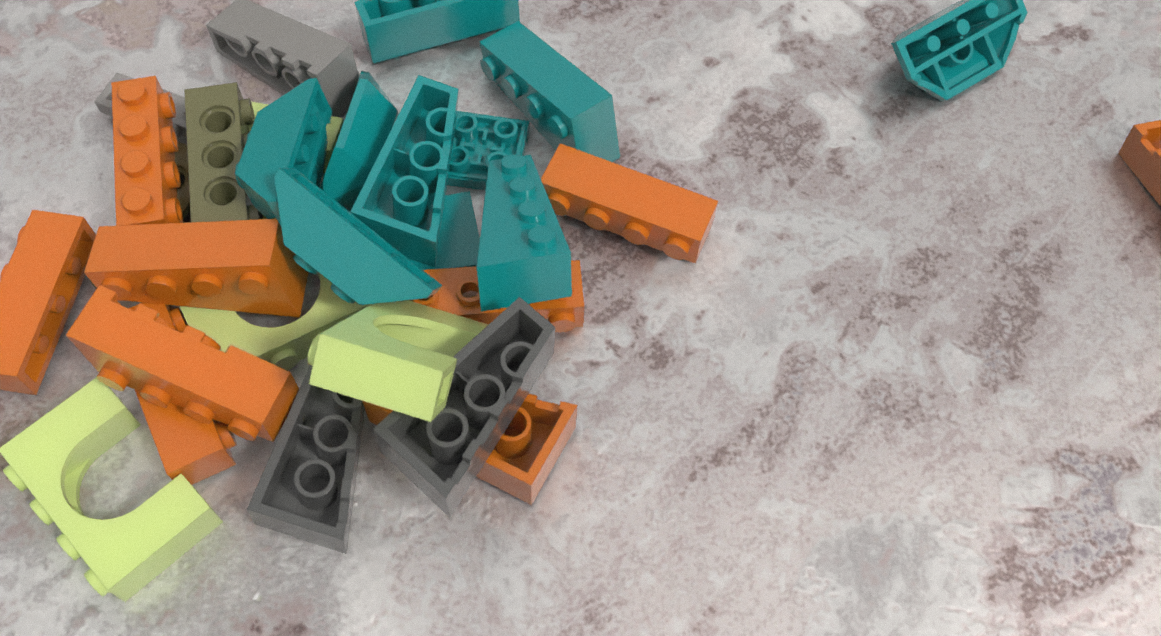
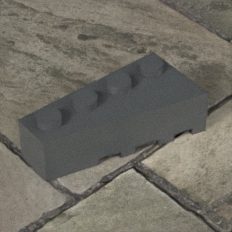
M519 297L453 356L457 358L446 406L431 422L393 410L373 428L380 452L449 518L454 513L553 356L555 326Z
M310 365L247 511L255 525L347 554L365 408L362 400L309 384L313 367Z

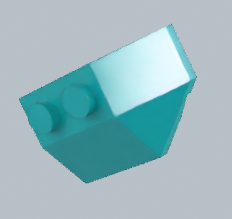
M960 0L898 34L891 45L907 81L943 102L1004 67L1016 40L1019 25L1023 24L1028 12L1023 0Z
M361 71L354 95L320 189L349 212L399 115L396 107L370 72Z
M317 78L307 79L257 112L251 131L247 134V142L240 161L235 167L237 183L245 190L253 206L267 219H276L280 226L281 221L274 175L278 169L296 168L318 187L322 179L328 144L326 126L331 124L332 110Z
M296 168L278 169L274 175L284 245L295 253L293 259L299 266L313 274L319 272L332 282L331 290L338 297L351 304L357 302L359 305L428 298L437 293L442 287V284L429 276L299 170Z

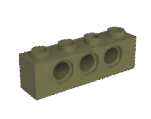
M237 82L184 89L191 222L263 219L262 213L253 206L245 190L238 185L235 176L236 164L240 161L247 142L249 125L253 124L255 120L250 98L243 99Z

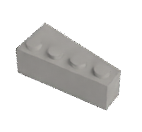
M235 0L206 25L215 49L219 54L280 94H286L307 79L317 78L331 107L332 116L342 118L347 113L360 76L350 43L249 0Z

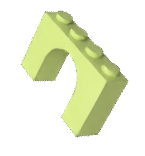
M318 272L320 291L314 305L301 318L284 326H256L243 320L236 311L180 306L187 324L215 340L221 347L220 351L225 353L228 346L232 345L280 368L290 370L300 360L308 357L310 346L318 334L371 304L359 305L357 302L351 304L344 301L331 290L333 283Z
M409 300L371 304L314 338L308 353V364L313 366L309 384L431 422L446 406L457 358L453 356L486 328L488 324Z
M95 378L0 447V453L9 463L3 469L8 479L20 491L23 492L28 488L34 495L35 499L29 505L35 514L48 526L55 522L62 531V534L56 538L59 545L73 560L76 561L82 557L90 569L84 573V577L89 584L103 597L110 592L126 602L222 524L223 521L182 474H179L143 504L125 515L112 519L85 517L81 509L79 497L81 483L87 470L102 454L141 426L116 394L107 385Z

